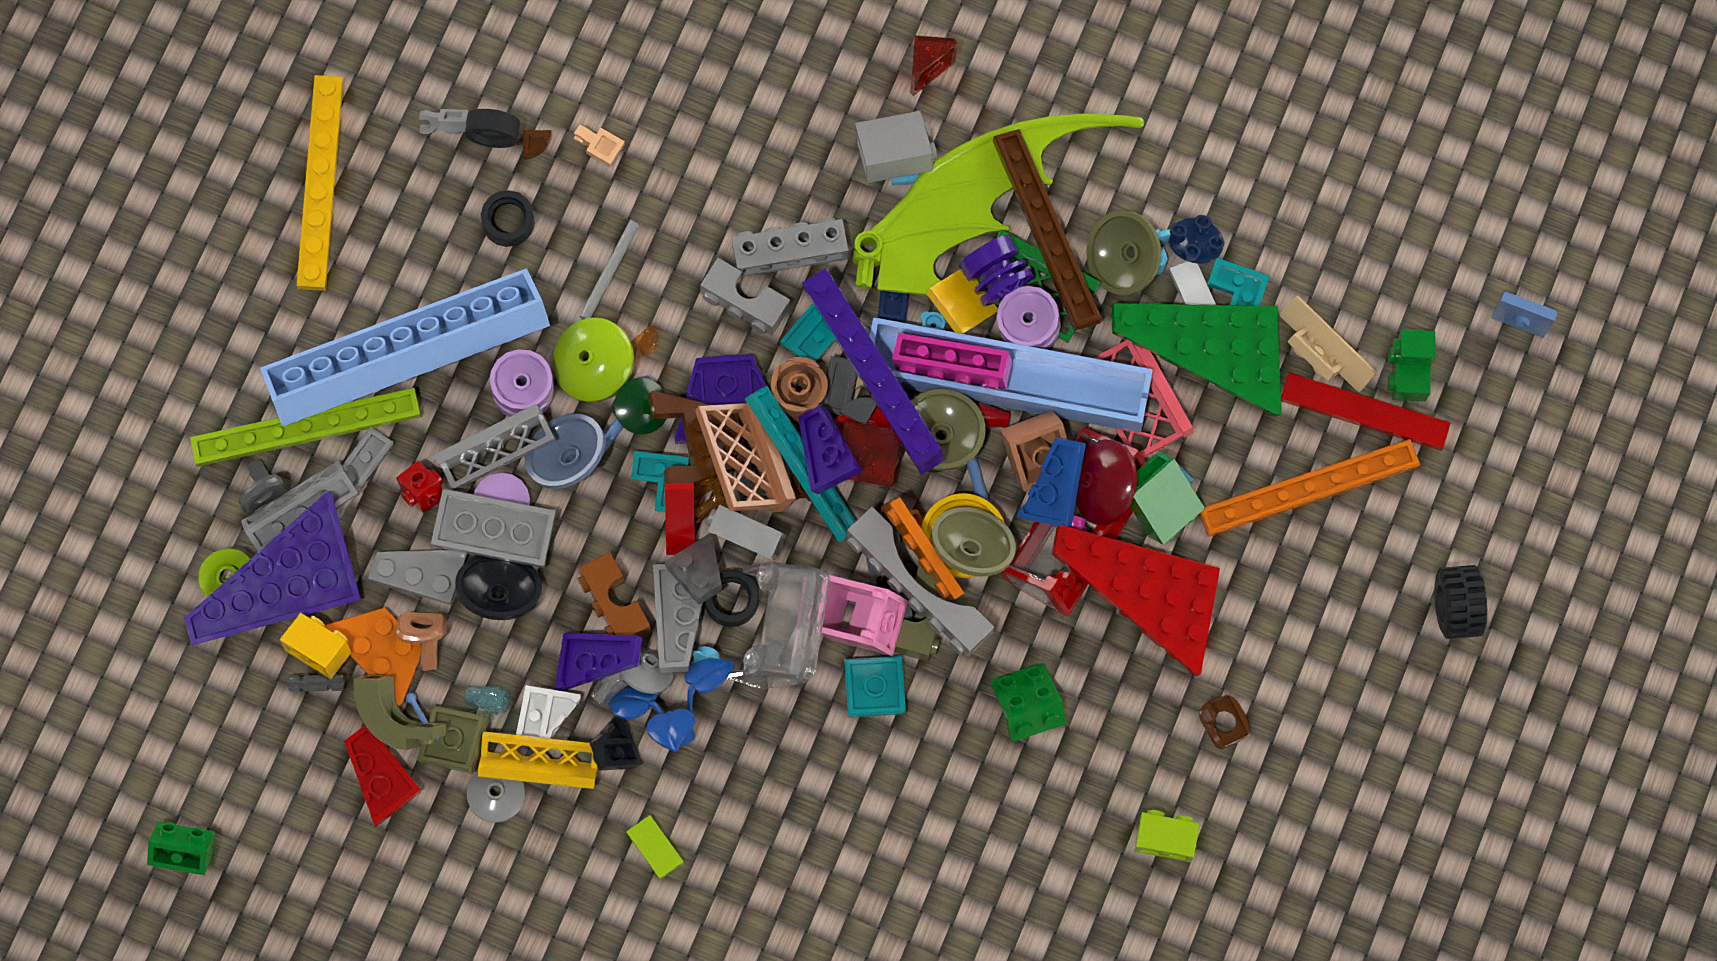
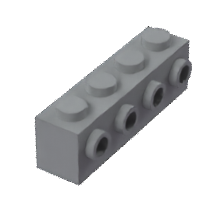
M825 218L820 220L819 223L809 225L806 222H800L792 225L791 228L780 229V227H770L761 233L753 234V232L746 231L737 234L736 237H732L735 267L742 271V277L848 260V246L842 219Z

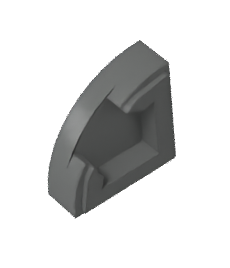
M857 398L848 402L839 413L864 427L876 407V403L872 398Z

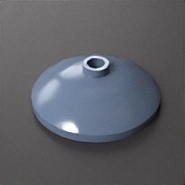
M567 414L549 421L548 425L555 441L525 455L526 470L538 485L550 489L572 486L585 479L600 462L605 449L603 430L594 419L583 414ZM543 427L536 432L531 440L537 441L546 436Z

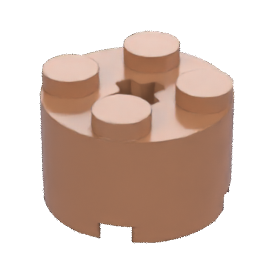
M794 357L788 359V361L775 369L771 378V393L789 420L799 421V416L820 405L823 406L826 401L828 390L827 377L815 361L805 357ZM798 386L803 387L801 392L795 391Z

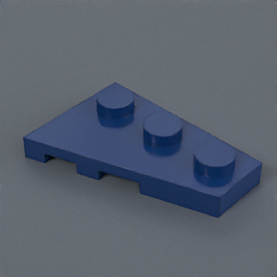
M1055 438L1041 466L1042 472L1036 484L1031 486L1028 492L1029 498L1024 508H1020L1016 517L1071 528L1086 443Z

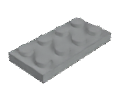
M443 489L431 546L544 568L556 511Z

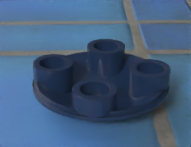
M1205 215L1183 219L1173 224L1170 230V247L1178 257L1185 261L1196 264L1208 263L1218 258L1223 251L1225 243L1219 229L1211 223L1210 218Z

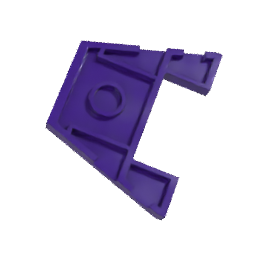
M753 354L696 358L686 399L709 405L746 404L745 398L762 389L766 384ZM681 418L675 434V444H686Z

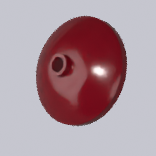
M1108 439L1099 440L1084 451L1076 506L1084 519L1096 525L1115 523L1127 512L1132 503L1137 483L1136 466L1131 453L1122 443Z

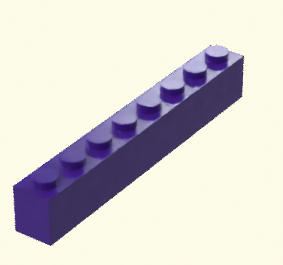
M825 268L802 282L810 301L920 475L944 462L945 458L938 443L827 269Z

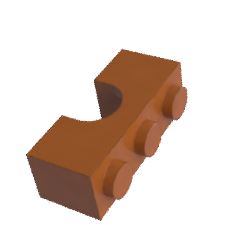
M610 552L579 567L581 577L577 578L584 593H591L594 599L591 602V606L597 617H604L608 625L604 627L606 634L643 637L651 633L650 624L637 601L623 607L617 606L610 601L609 595L611 591L624 584L623 575Z

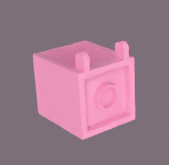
M826 574L825 580L820 584L818 590L819 600L817 607L813 610L810 617V630L834 642L893 656L908 600L888 589ZM848 601L855 602L856 605L849 629L840 628Z

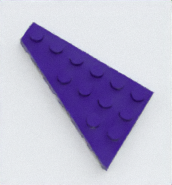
M330 491L322 495L184 617L191 646L296 618L300 613L307 615L361 600L332 492Z

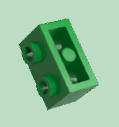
M157 822L148 841L147 865L205 876L213 858L215 832L198 827L180 826L170 822Z

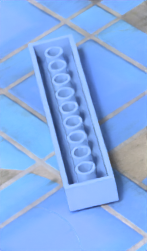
M526 268L261 367L260 370L282 426L338 405L351 402L370 393L378 392L383 388L404 382L423 373L431 372L434 369L457 362L471 355L484 352L503 343L511 342L527 334L537 332L549 327L550 324L543 301Z

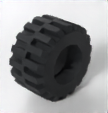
M1476 565L1439 568L1435 578L1434 597L1437 621L1445 639L1482 636L1487 625V597L1483 577Z

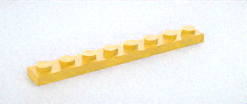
M314 76L297 275V289L326 291L343 92V77Z

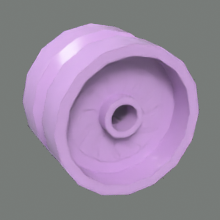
M1024 286L1006 295L999 304L997 321L1004 342L1046 350L1054 345L1059 337L1061 322L1057 304L1049 293L1038 287ZM1026 319H1028L1029 321L1033 319V321L1030 323L1024 322Z
M517 349L505 353L494 364L490 375V386L495 405L504 415L510 417L534 404L542 412L548 409L553 400L554 383L549 364L541 355L531 350Z

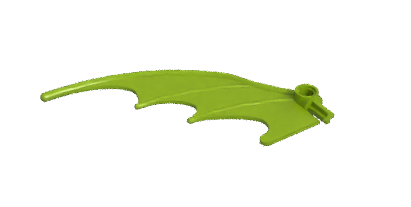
M1110 114L1054 115L1005 126L957 146L933 162V171L920 173L906 195L883 220L871 230L864 231L856 237L853 252V263L858 265L855 286L861 287L862 290L872 288L874 267L880 265L877 290L928 296L925 292L941 281L936 277L933 270L934 262L947 250L981 235L1000 232L1001 230L1005 232L1010 231L1008 225H1002L995 220L990 212L993 203L1001 195L1013 189L993 144L994 136L1020 129L1043 185H1051L1053 180L1046 177L1041 161L1043 150L1051 142L1066 134L1082 129L1113 126L1141 128L1144 126V120L1140 117ZM864 246H872L875 250L873 252L867 253L864 252L861 248Z

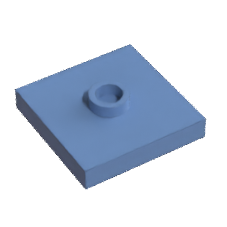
M1504 292L1491 318L1544 338L1554 323L1558 312L1514 294Z

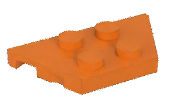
M386 608L326 625L325 628L329 631L337 630L348 639L347 644L352 652L349 656L367 675H394L395 700L397 706L401 708L404 705L409 686L413 682L416 668L420 664L422 646L419 643L402 642L397 638L396 627L398 621Z

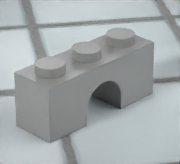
M717 258L700 285L702 298L713 306L718 304L727 309L726 312L737 320L743 318L750 322L751 327L761 334L767 332L773 336L790 309V299L768 286H765L762 293L756 298H743L737 292V288L742 281V271Z

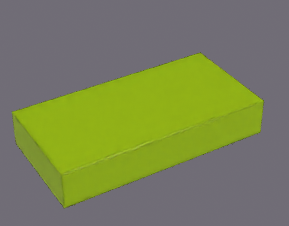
M651 815L626 831V834L659 880L684 864V861Z

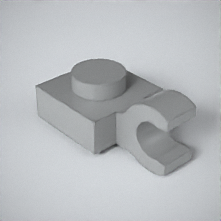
M440 109V113L423 110L420 112L419 119L428 120L430 124L420 125V133L430 134L436 128H438V131H445L449 134L465 132L468 110Z

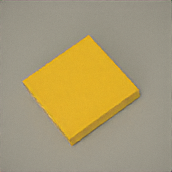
M961 269L935 284L925 293L954 332L965 334L994 316L998 312V308L995 304L986 307L981 304L980 298L985 293L977 295L974 292L979 282L977 280L969 282Z

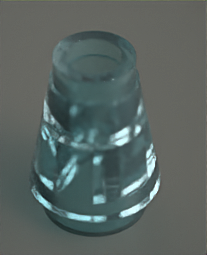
M468 686L466 689V704L498 715L499 712L505 713L509 705L510 693L508 690H503L502 686Z

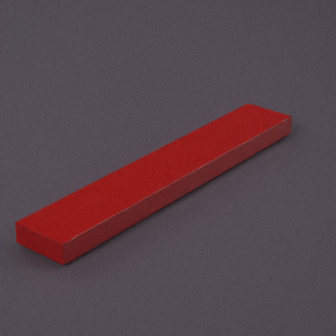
M1288 373L1281 394V402L1404 440L1410 439L1411 442L1440 451L1444 448L1451 422Z

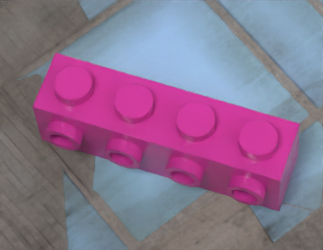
M898 333L892 356L894 366L899 372L914 375L921 374L941 380L943 378L967 385L974 383L981 385L983 388L998 390V388L1007 389L1012 367L1009 351Z

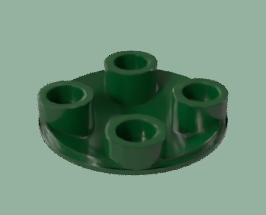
M635 378L624 383L618 390L612 406V412L627 431L645 435L656 431L665 422L666 419H652L648 396L651 391L665 393L656 382L646 378Z

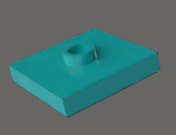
M902 656L844 659L848 718L906 714Z

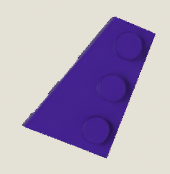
M820 405L798 417L811 492L820 494L863 472L827 408Z
M563 633L555 690L565 691L638 667L642 638L636 635Z

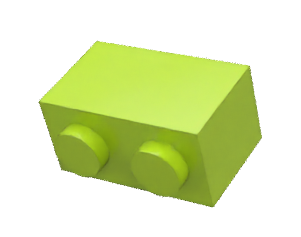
M1148 810L1147 813L1142 812L1139 818L1134 852L1191 863L1195 854L1200 823L1193 822V818L1177 815L1176 819L1164 817L1165 813L1157 810Z

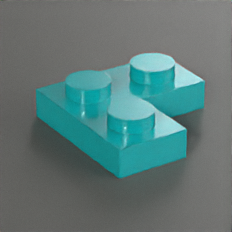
M1216 258L1207 286L1233 295L1230 305L1259 306L1270 276Z
M634 451L631 479L658 483L655 511L665 512V478L663 473L665 468L691 466L689 457Z

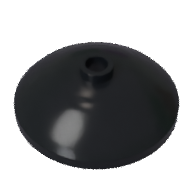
M476 556L468 560L459 569L455 580V591L461 604L470 612L491 620H511L526 615L535 608L541 597L542 582L538 572L531 565Z

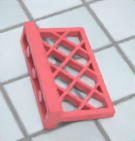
M1125 340L1094 357V359L1106 361V359L1112 356L1111 362H1115L1117 353L1128 348L1133 356L1131 366H1134L1136 361L1138 367L1153 369L1150 384L1153 394L1149 393L1148 398L1156 399L1159 403L1157 415L1146 412L1144 417L1155 420L1151 434L1115 428L1122 443L1132 447L1131 442L1134 434L1149 438L1147 448L1140 452L1142 457L1145 458L1182 437L1190 436L1194 433V430L1151 351L1145 348L1141 349L1131 341ZM1162 410L1167 418L1160 417ZM1158 422L1171 424L1175 433L1166 438L1155 436ZM1124 432L1130 433L1128 439L1125 436ZM1153 440L1159 441L1152 445Z

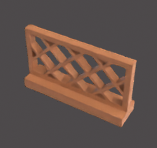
M748 403L698 406L695 412L729 511L771 508L772 512L784 511L796 497L779 450ZM731 413H738L742 426L729 418ZM712 414L721 421L718 428L709 422L707 415ZM724 425H727L737 433L735 439L722 431ZM741 436L748 441L751 451L738 443ZM717 437L730 446L727 453L717 446ZM733 449L746 458L743 465L730 456ZM750 461L757 466L759 476L747 468ZM725 463L738 471L735 478L726 472ZM742 474L755 483L752 490L739 481ZM758 487L765 490L768 500L755 493ZM734 488L747 496L746 501H736L733 492Z

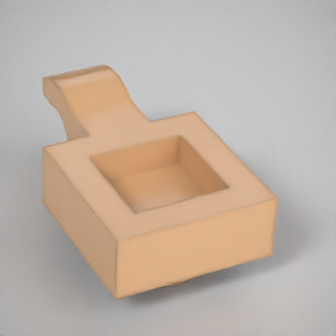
M579 125L574 132L575 141L589 146L586 154L608 167H611L625 144V141L602 128L595 134L586 127Z

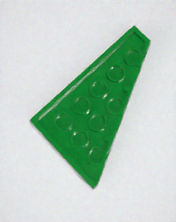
M1118 303L1111 305L1112 334L1131 341L1141 349L1145 348L1160 356L1159 358L1178 368H1184L1190 374L1215 384V387L1232 396H1238L1244 402L1271 413V416L1281 415L1277 306Z

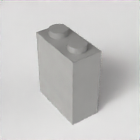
M921 111L855 123L856 142L867 183L933 171V159H937L934 142L929 143L928 138L931 137L928 121L923 122Z
M719 505L717 510L714 508L711 510L706 522L710 526L709 532L773 561L777 560L787 538L786 534L735 511H729L728 508Z

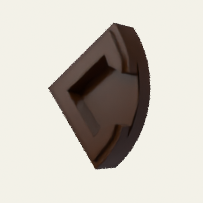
M523 130L524 160L535 158L546 150L551 141V130Z

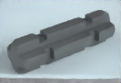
M290 675L287 679V688L291 692L301 691V689L305 691H328V689L343 691L345 687L343 675H334L332 679L324 675H304V677Z

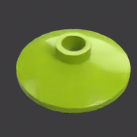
M231 548L221 549L210 554L202 563L198 574L199 585L204 595L208 597L246 564L250 558L242 551ZM223 570H230V575L228 577H221V572Z

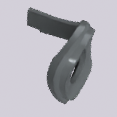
M260 459L246 465L250 471L249 475L255 483L243 493L238 501L242 510L250 514L264 504L285 494L283 480L276 474L269 475Z

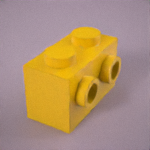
M302 613L298 615L280 638L285 652L329 679H332L352 653L347 644L348 639L337 630L329 631L321 620L314 616L308 618Z

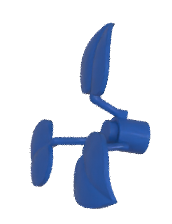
M708 658L690 666L689 671L684 676L686 683L690 685L687 690V710L677 709L673 712L668 711L665 714L659 705L653 701L658 693H643L631 686H627L616 693L608 705L614 715L627 720L644 715L649 707L654 708L658 715L652 717L648 722V735L662 747L677 752L680 746L691 743L696 736L693 729L695 724V717L693 715L694 690L696 689L699 693H707L716 689L728 678L735 665L729 660Z

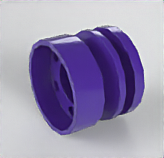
M1008 234L982 245L966 256L958 265L969 282L982 279L975 287L974 292L977 295L985 293L980 298V302L984 307L1001 302L1006 295L1025 286L1034 277L1029 269L1021 271L1026 266L1024 260L1010 262L1018 253V249Z

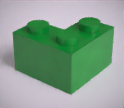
M1401 330L1397 339H1393L1392 347H1389L1388 364H1392V374L1388 375L1387 384L1388 391H1392V400L1426 402L1430 395L1431 365L1435 360L1436 331Z

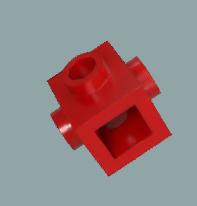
M419 461L396 477L402 491L401 496L410 507L415 505L424 513L440 501L443 480L435 470L429 471Z

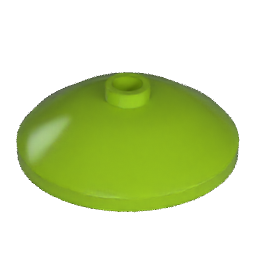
M603 318L580 320L568 327L557 341L552 361L554 375L560 387L575 399L584 402H600L609 399L617 394L620 387L628 381L634 364V352L631 341L622 328ZM588 352V360L583 361V355Z

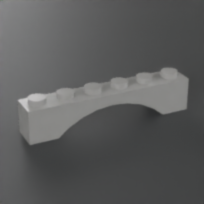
M873 507L847 529L848 545L856 553L862 552L869 559L867 561L869 566L878 574L882 572L889 579L887 582L896 593L900 594L902 592L909 598L908 604L918 614L923 612L930 619L928 623L932 629L938 634L943 632L950 639V646L958 654L964 653L969 657L993 634L994 626L974 607L944 601L929 593L913 579L898 556L893 539L892 526Z

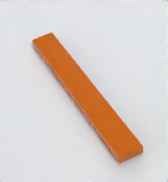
M1408 439L1206 506L1199 513L1207 537H1211L1418 468L1420 462L1411 440Z

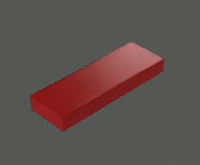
M665 483L666 555H676L695 543L694 483Z

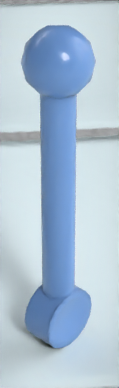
M407 693L405 697L406 702L413 706L422 723H428L416 702L417 697L415 693Z

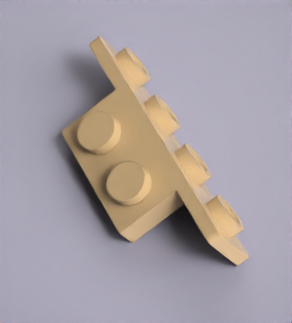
M1299 296L1294 297L1280 313V317L1297 332L1288 340V343L1293 347L1294 352L1298 356L1305 358L1313 366L1314 371L1319 376L1324 377L1328 381L1337 374H1340L1355 390L1360 392L1377 374L1376 370Z

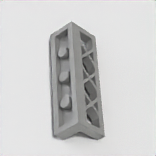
M534 404L434 454L437 464L443 469L452 490L455 491L555 441V438L542 410ZM541 424L546 436L537 441L527 439L530 429ZM511 438L520 441L517 451L511 454L502 452L505 441ZM485 451L494 453L491 464L485 467L476 464L481 453ZM459 464L469 466L466 476L455 481L450 469Z
M338 460L241 520L245 533L259 552L325 493L332 492L335 507L357 495L358 492Z

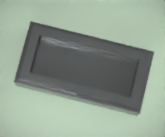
M832 355L827 373V397L823 407L827 408L829 413L842 415L839 412L852 400L857 373L848 359Z

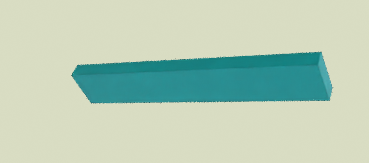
M765 386L745 398L746 402L837 540L841 542L847 538V529L856 520L834 487L820 494L811 492L802 438L769 388Z

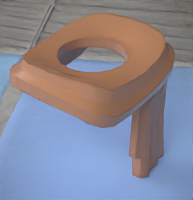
M405 612L399 616L396 627L397 638L406 643H422L420 662H422L423 671L436 670L438 668L437 644L438 640L446 633L447 619L444 618L443 614ZM411 623L432 626L426 629H418L413 627Z

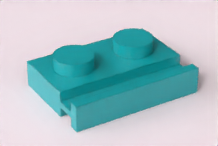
M811 304L781 339L780 345L785 346L796 357L809 358L817 363L836 340L814 305Z

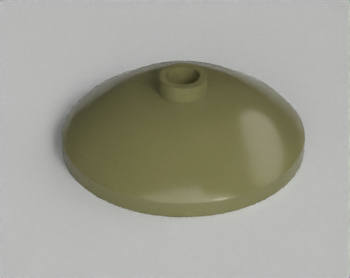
M1132 211L1111 212L1095 224L1089 235L1086 250L1087 262L1092 276L1100 281L1102 288L1113 294L1130 295L1142 291L1153 281L1160 266L1161 246L1154 227L1145 217ZM1133 248L1135 249V256L1132 254Z
M933 389L923 392L911 400V403L941 448L945 458L944 462L932 469L942 471L957 469L975 458L984 442L985 422L980 409L969 397L950 389ZM941 433L944 434L946 438L944 440H939L936 437V435Z
M959 507L947 510L935 520L931 530V543L937 555L948 566L966 575L983 577L1001 573L1008 568L1015 555V539L1009 528L994 515L980 509Z

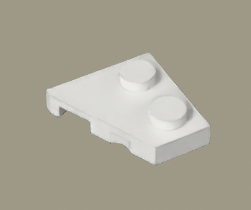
M526 685L516 735L552 739L579 704L581 695Z

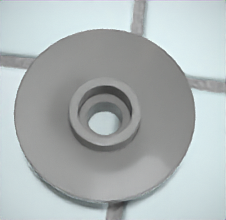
M643 647L640 649L638 667L619 673L629 686L648 694H657L665 691L673 680V672L659 673L658 653Z
M476 772L468 784V804L473 813L484 821L492 823L507 821L514 817L523 806L525 800L523 781L479 777L478 772ZM493 787L501 789V793L498 796L490 794V790Z

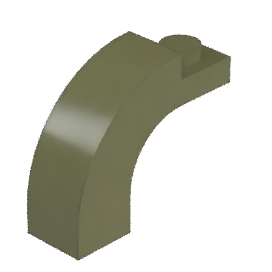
M368 674L353 679L354 697L360 717L369 731L381 742L393 748L409 750L421 746V744L435 743L436 738L446 735V724L415 722L407 718L400 711L394 695V675Z

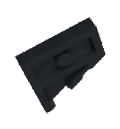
M617 716L613 717L590 743L593 759L599 771L634 769L642 765L626 719Z

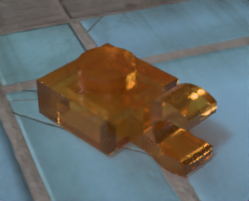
M651 325L631 341L634 352L632 371L635 369L636 359H639L643 354L648 356L658 346V332Z

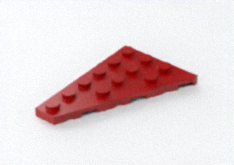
M1057 526L1051 554L1061 563L1066 564L1077 577L1080 576L1094 588L1093 591L1108 604L1115 606L1122 616L1128 617L1141 628V632L1158 647L1164 648L1173 660L1176 659L1185 666L1191 675H1201L1220 568L1067 526Z

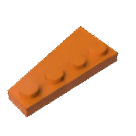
M895 498L882 505L881 509L901 534L908 548L918 557V562L922 569L935 580L936 584L934 585L938 593L943 598L947 597L949 601L955 600L964 594L901 498Z

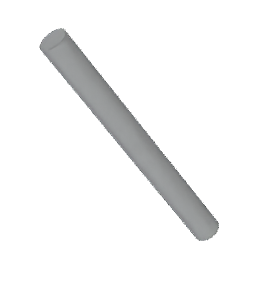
M632 220L628 222L579 316L582 320L592 317L639 227L638 223Z

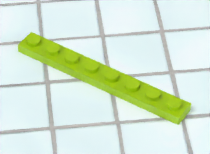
M411 388L344 403L282 426L279 418L193 436L190 437L195 464L197 467L367 430L370 427L376 428L421 418L415 389Z

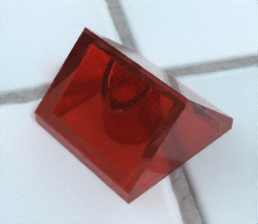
M915 35L910 93L913 96L955 63L958 42L954 38Z

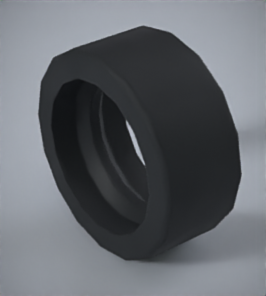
M472 110L468 113L465 136L470 141L486 147H512L518 141L520 120L516 116L500 110Z
M510 190L499 191L490 196L483 204L481 211L483 231L487 238L496 245L504 247L517 246L526 241L532 234L535 224L533 207L528 199L519 192ZM512 204L522 210L524 222L519 230L513 233H502L494 228L491 222L492 213L501 205Z
M725 570L719 573L721 585L734 582L744 587L748 593L746 608L735 615L722 613L717 608L714 596L705 601V609L709 617L717 624L725 627H739L749 622L755 615L759 602L758 589L753 579L747 574L737 570Z

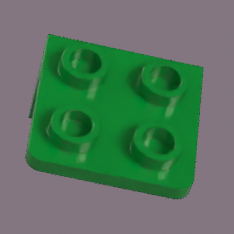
M1037 664L991 681L994 694L1005 715L1007 731L1011 742L1066 724L1062 699L1044 664Z

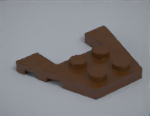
M651 391L648 399L652 419L681 418L691 466L666 467L663 472L665 483H694V486H697L704 480L712 477L714 479L718 476L695 412L698 406H709V404ZM731 413L729 418L740 425L738 413ZM712 414L707 415L709 422L718 428L721 421ZM727 425L723 426L722 431L735 439L737 433ZM741 436L738 443L744 446L743 437ZM717 437V446L727 453L730 446ZM733 449L730 456L743 465L746 458ZM725 463L724 466L727 473L736 470L729 464Z

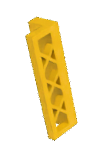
M483 731L481 758L478 766L479 777L594 789L598 766L594 762L590 743ZM489 742L501 743L506 750L501 753L488 752ZM521 745L529 746L535 753L530 756H522L516 749ZM551 748L558 749L564 756L559 759H551L545 752ZM578 752L592 753L591 763L579 762L574 755Z

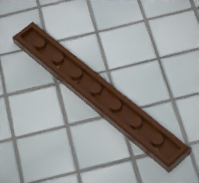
M1020 129L994 136L993 144L1074 331L1100 324L1102 318Z

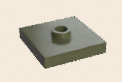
M433 705L428 723L446 724V735L439 737V740L435 743L422 744L417 761L427 765L473 774L482 746L483 731L486 732L489 718Z

